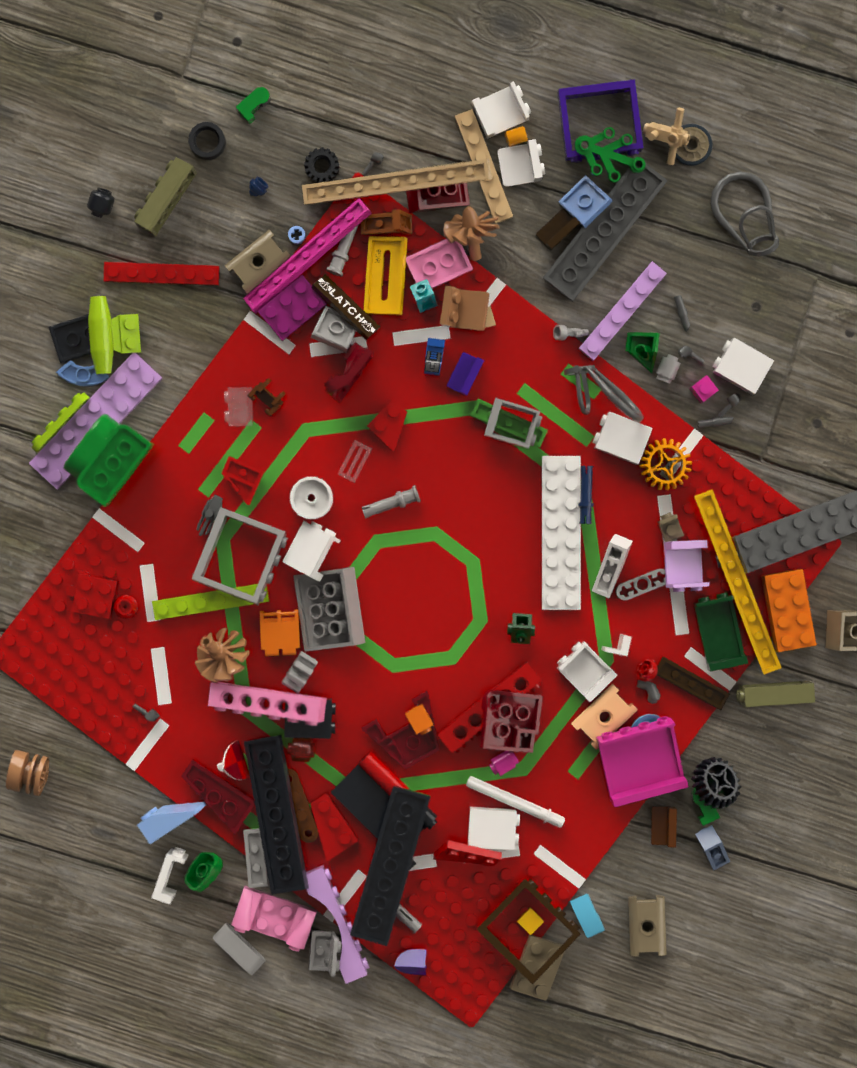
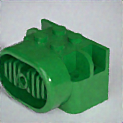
M103 414L70 454L63 468L77 479V484L81 490L106 507L109 506L155 444L132 427L121 425L109 415Z

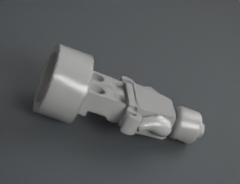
M556 325L553 330L555 340H565L568 336L587 337L589 335L588 329L567 328L565 325Z

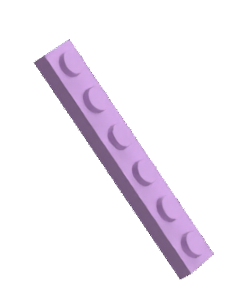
M652 261L579 347V350L594 361L667 273Z

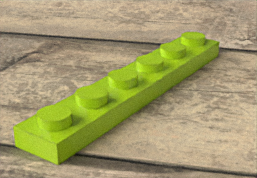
M258 584L233 589L254 596ZM266 585L264 591H266L267 594L263 602H269L268 589ZM218 590L152 601L155 620L252 604Z

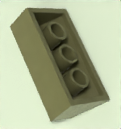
M177 157L174 161L170 160L165 169L167 172L163 177L160 176L155 183L156 188L154 192H150L144 201L146 204L142 209L139 208L134 216L135 224L155 237L197 174L191 164Z

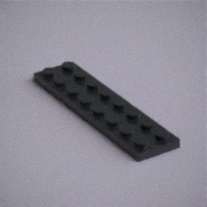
M277 735L244 741L271 895L308 889V880L282 736Z
M393 785L350 936L384 946L388 945L431 796Z

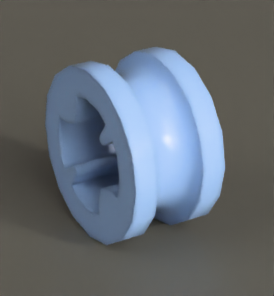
M294 226L290 228L288 237L292 243L301 244L305 240L306 234L302 227ZM295 230H299V233L302 232V236H299V240H295V237H291V235L295 233Z

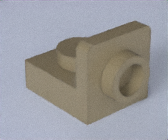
M669 512L660 516L661 520L657 521L665 542H670L684 536L677 519V514L672 515Z

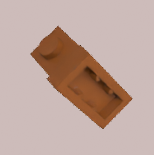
M392 210V213L370 214L361 222V234H412V215L402 210Z

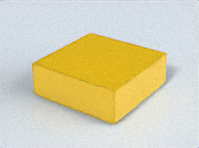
M530 907L517 922L531 935L544 920Z

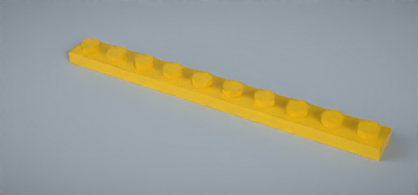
M713 489L694 496L762 672L767 674L781 669L782 667Z

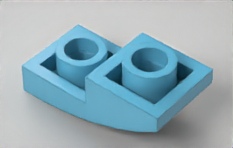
M589 894L570 901L587 938L605 931Z

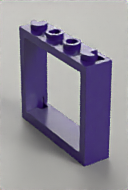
M635 79L558 89L557 95L566 161L571 160V162L578 163L582 162V159H586L584 155L572 151L566 99L630 92L636 143L622 146L613 152L619 154L628 153V156L642 152L643 140ZM592 153L595 160L601 159L599 155Z

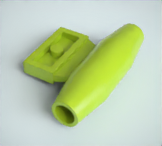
M106 296L90 297L88 325L90 352L96 374H111L114 351L120 354L141 353L138 314L118 315L111 319Z

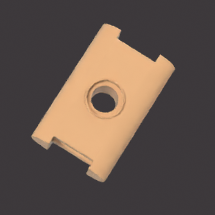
M613 684L571 723L577 731L581 728L592 739L590 744L596 750L599 748L596 737L601 736L604 732H615L638 710L632 703L627 705L617 694L619 690ZM602 712L609 713V719L605 722L599 719Z

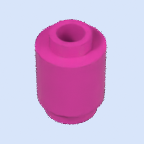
M504 751L491 759L492 764L489 766L495 775L499 774V776H502L515 768L519 761L513 751Z

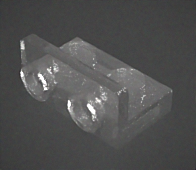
M228 387V391H225V403H228V411H225V422H228L230 427L253 426V401L247 396L253 390L252 387Z

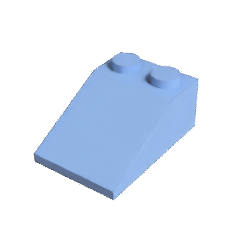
M204 801L164 805L159 809L154 807L141 817L142 821L137 826L149 844L197 814L207 804Z

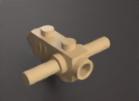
M677 108L672 127L651 122L650 124L646 123L643 128V134L650 141L655 139L668 143V146H670L667 159L668 165H674L677 148L682 145L687 146L690 140L688 131L683 130V127H681L685 110L683 108Z

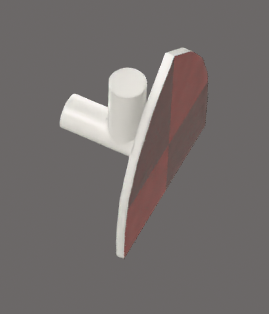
M238 740L228 746L223 762L218 763L217 768L235 780H244L249 778L250 774Z

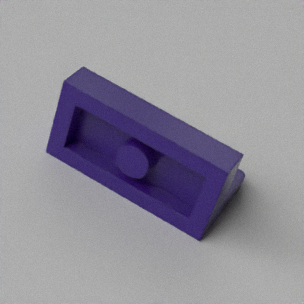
M463 352L447 383V387L467 396L484 360Z

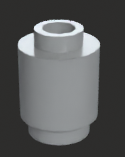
M669 354L667 357L663 356L656 372L658 374L656 379L671 384L681 364L677 362L679 358Z

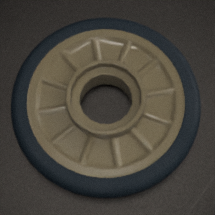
M697 124L681 126L683 130L688 131L690 140H694L697 147L694 150H690L686 145H682L677 148L675 158L680 163L689 166L703 163L712 151V138L709 132Z

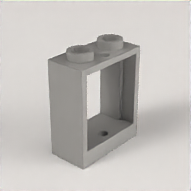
M495 398L484 436L529 449L530 445L534 446L537 435L533 433L535 427L539 428L542 416H539L540 411ZM501 406L533 415L525 442L493 433Z

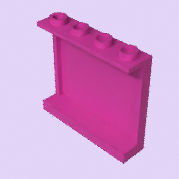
M661 717L655 722H642L636 727H623L620 731L604 732L601 736L596 737L610 801L614 807L688 788L687 779L683 774L673 727L676 725L671 718Z

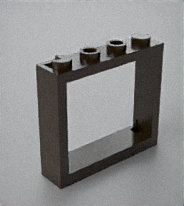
M524 879L483 921L477 930L533 985L581 933L578 931L580 927L573 920L569 922L564 918L566 913L559 906L555 909L550 904L553 900L546 893L541 895L536 890L538 886L531 879L529 881ZM525 887L572 933L534 974L487 929L491 922Z

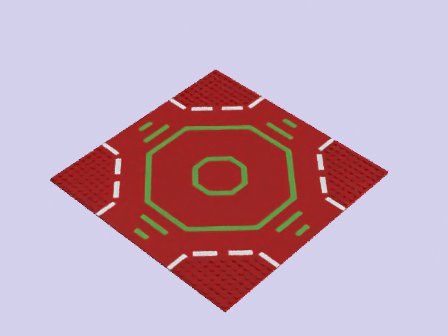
M357 172L354 174L352 178L364 176L361 173ZM388 194L360 197L372 212L371 214L392 213V210H402L409 213L407 208ZM358 198L334 201L295 253ZM409 213L412 215V234L407 235L402 233L362 235L360 223L348 251L349 260L344 264L342 276H336L326 271V268L330 266L333 259L332 253L335 250L337 251L340 241L301 275L312 286L326 274L364 311L369 236L408 238L406 257L439 243L446 238L413 213ZM389 250L384 255L383 301L388 298L391 256ZM467 255L473 270L433 288L438 306L421 313L410 289V286L416 283L406 263L402 315L368 314L380 326L379 330L367 340L356 332L351 345L356 342L360 346L372 351L374 356L340 403L325 391L327 388L325 383L331 376H343L346 368L345 354L343 351L311 338L324 308L284 341L278 337L259 312L255 314L250 310L150 442H153L155 445L109 506H100L0 637V669L177 804L204 802L201 796L181 777L192 759L254 800L250 777L244 780H235L225 772L219 771L217 764L223 762L228 746L239 740L248 767L244 741L281 735L287 769H294L298 773L310 808L311 802L327 792L359 840L326 862L319 833L316 840L310 843L304 842L300 838L306 872L324 865L325 869L328 868L333 878L330 882L333 887H337L340 895L338 901L340 905L344 904L347 911L345 918L352 925L378 839L331 791L372 751L412 791L431 796L428 807L437 815V823L430 830L426 828L420 832L413 856L416 865L409 870L400 905L422 923V926L417 932L413 933L396 917L387 946L354 937V939H358L360 944L469 1027H474L516 971V968L477 928L524 879L527 881L531 879L538 886L536 890L541 895L546 893L553 900L550 904L555 909L559 906L563 910L647 800L643 799L618 807L613 806L609 797L599 748L596 750L590 744L592 739L581 728L577 731L571 723L613 684L619 690L617 694L627 705L632 703L638 709L615 732L620 731L623 727H632L639 717L646 714L671 718L676 725L673 727L679 755L681 756L716 708L658 675L649 682L656 685L660 693V699L655 704L649 703L647 691L636 687L639 680L636 676L638 665L644 663L645 659L654 660L658 665L663 656L722 690L729 692L756 657L736 602L733 599L744 654L747 656L748 664L712 672L707 669L693 603L698 602V598L709 596L710 600L717 598V594L728 592V595H732L722 566L718 567L717 554L694 496L713 489L731 538L802 510L598 355L594 361L589 359L579 350L583 343L577 338L568 336L565 340H555L553 330L558 325L556 322L479 263L470 260V257ZM445 286H452L461 290L488 292L490 294L488 307L491 306L496 326L485 328L484 331L441 325L440 320ZM428 338L445 340L439 376L424 374ZM463 352L484 360L467 396L447 387V383ZM595 365V368L621 389L639 408L644 418L638 423L653 428L644 450L650 452L651 450L648 448V445L652 444L656 447L654 443L656 440L662 445L663 438L666 439L667 444L670 439H673V446L680 442L681 445L678 449L687 448L683 454L689 453L690 457L685 458V460L692 461V464L686 465V468H690L691 472H684L688 479L681 477L682 485L676 481V489H673L671 484H669V490H665V485H663L661 490H658L659 483L652 487V479L648 482L645 481L649 475H641V472L646 471V468H640L639 465L645 464V461L640 460L639 464L635 465L594 449L595 444L592 442L596 432L600 433L602 426L599 424L603 414L607 415L610 411L630 420L632 419L624 414L603 393L589 373L586 374L591 411L588 415L583 414L578 402L575 375L565 376L564 370L574 366ZM580 374L582 397L584 406L586 408L585 393L582 383V376ZM268 378L272 381L265 388L274 397H277L282 391L286 393L280 399L284 402L283 405L271 417L264 412L267 408L271 409L255 394L256 399L254 401L247 396L260 382L264 383ZM393 398L407 411L394 452L367 427ZM479 398L493 405L495 398L540 411L539 416H542L540 427L548 430L541 447L530 445L529 449L484 436L487 424L470 416L477 399ZM501 406V409L529 422L532 421L533 415ZM494 428L493 433L525 442L511 434ZM663 449L667 457H678L674 451ZM657 451L651 458V467L659 462ZM229 456L265 472L250 506L244 502L221 474ZM542 456H581V466H593L592 503L594 505L591 508L592 524H586V516L585 524H581V610H542ZM663 459V463H661V466H658L657 469L661 467H666V469L668 470V466H670V463H673L674 460L666 462ZM681 462L673 466L674 478L680 471ZM663 471L653 472L657 478L668 480ZM305 477H317L324 480L330 486L333 493V504L330 511L318 519H306L299 516L293 510L290 503V493L293 486ZM412 486H416L420 502L415 501L406 504L404 508L399 506L365 518L362 506L396 495L395 493L398 491L403 492L412 489ZM310 494L308 500L313 502L315 500V496L313 494ZM214 495L223 498L222 508L286 532V537L288 538L286 546L281 548L279 552L281 556L280 562L272 570L274 576L271 584H267L269 602L155 620L152 601L217 591L192 580L211 532L210 529L209 533L205 535L211 520H209L202 536H199V533L206 518H204L198 531L196 528L207 501L212 499ZM669 512L672 515L677 514L678 516L677 519L684 536L672 541L707 540L708 548H701L703 582H709V586L702 587L701 591H691V587H687L685 591L673 592V588H666V585L629 600H621L616 596L615 591L619 584L656 569L665 570V540L657 521L661 520L660 516ZM228 517L204 577L231 588L258 584L277 536ZM303 521L309 524L313 521L322 526V531H325L327 528L335 532V537L341 540L340 543L335 541L332 543L318 572L349 567L355 568L365 643L305 652L299 616L300 648H296L297 655H283L282 649H279V656H265V650H261L260 611H264V613L277 612V610L293 612L295 609H298L294 575L304 573L282 561ZM617 534L633 542L610 598L593 592L592 589L609 542ZM839 538L755 571L745 573L770 637L772 634L761 576L803 569L806 589H808L840 547L842 542ZM658 572V576L653 579L649 575L648 578L651 580L652 587L655 586L653 582L656 580L662 583L665 574ZM79 574L118 581L114 602L121 595L132 596L137 601V613L129 619L120 618L114 611V602L110 619L71 612ZM640 579L637 582V587L640 590H645L648 586L645 579ZM633 582L630 583L632 587L626 589L624 586L621 587L622 591L619 592L620 595H624L625 597H627V593L632 590L634 591V594L637 593V591L634 589ZM513 613L532 614V625H535V635L531 636L530 644L511 643V635H507L508 623H512ZM295 615L282 616V618L295 617ZM267 616L264 618H277V616ZM222 628H227L223 643L228 640L232 630L238 631L240 634L232 640L230 646L236 644L243 637L246 639V647L236 648L233 651L235 653L249 650V655L243 662L236 660V662L244 666V669L231 675L232 680L217 682L296 693L281 684L287 671L291 668L301 651L317 660L318 663L313 669L311 676L308 677L298 694L332 698V703H336V715H332V722L336 723L335 734H332L331 739L284 738L285 718L280 717V720L269 719V715L262 714V717H255L250 715L251 712L244 711V714L232 713V709L217 711L214 710L213 706H208L212 682L201 675L195 664V661L198 660L197 648L199 645L201 646L202 638L207 637L211 632L213 640L217 642L216 633ZM620 634L631 637L628 656L601 650L602 646L617 649ZM577 642H586L617 674L591 702L557 669L559 666L557 662L564 655L568 657L573 652L571 648ZM527 661L542 680L539 682L541 686L534 692L528 691L526 693L543 696L539 734H535L533 753L513 751L519 763L504 775H495L489 766L492 764L491 759L503 753L504 750L480 748L482 729L479 731L481 735L475 740L469 739L464 743L466 745L464 749L458 753L456 751L451 753L437 736V733L482 698L487 691L492 690ZM519 679L515 683V687L519 690L526 686V682L523 679ZM427 691L439 751L405 769L365 733L361 727L377 719L385 735L392 734L410 723L405 712L416 707L412 701L413 698ZM232 694L228 695V701L230 703L233 702ZM247 696L246 703L248 706H250L252 703L251 698L249 696ZM265 699L264 706L268 709L270 702ZM283 702V704H282V708H283L284 711H285V702ZM137 704L147 712L153 708L160 716L155 721H148L141 712L133 708V705ZM602 712L599 716L600 721H607L609 713ZM473 716L470 719V723L477 726L481 723V718ZM458 728L455 731V735L458 738H463L466 735V730ZM473 776L547 810L550 808L552 812L563 816L565 822L561 828L548 822L543 823V820L467 787L468 778ZM208 805L194 815L196 819L245 856L243 830L259 828L255 805L235 835ZM470 807L516 809L517 814H520V825L516 826V833L519 834V843L515 845V850L488 849L502 852L501 860L494 866L433 860L434 852L447 841L468 845ZM306 830L305 835L311 836L312 831ZM526 887L487 927L519 960L529 933L517 920L531 907L544 920L531 934L540 938L543 937L556 920V917ZM307 889L292 891L338 926L328 908L319 900L310 896ZM425 949L427 952L426 975L406 974L398 971L394 967L396 959L407 950Z

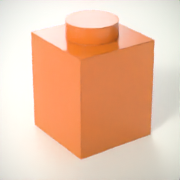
M423 704L405 712L416 734L421 733V735H424L432 730L433 722Z

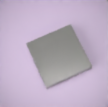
M325 306L311 338L346 353L357 331L333 308Z

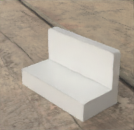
M620 634L617 649L602 646L601 650L628 656L631 637Z

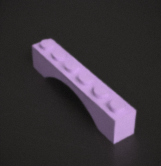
M324 865L307 871L308 894L324 904L338 924L342 940L339 969L345 983L347 984L366 976L368 973L367 969L370 968L366 957L362 958L360 954L362 947L359 940H355L353 936H350L353 925L351 922H347L345 918L347 911L344 904L340 905L338 901L340 895L337 887H333L330 882L333 879L328 868L325 869Z

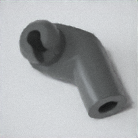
M638 680L636 687L647 691L648 702L651 704L657 703L660 699V693L656 685L649 681Z

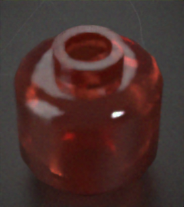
M293 738L292 743H288L287 754H291L293 761L309 762L311 758L315 757L316 743H313L311 738Z

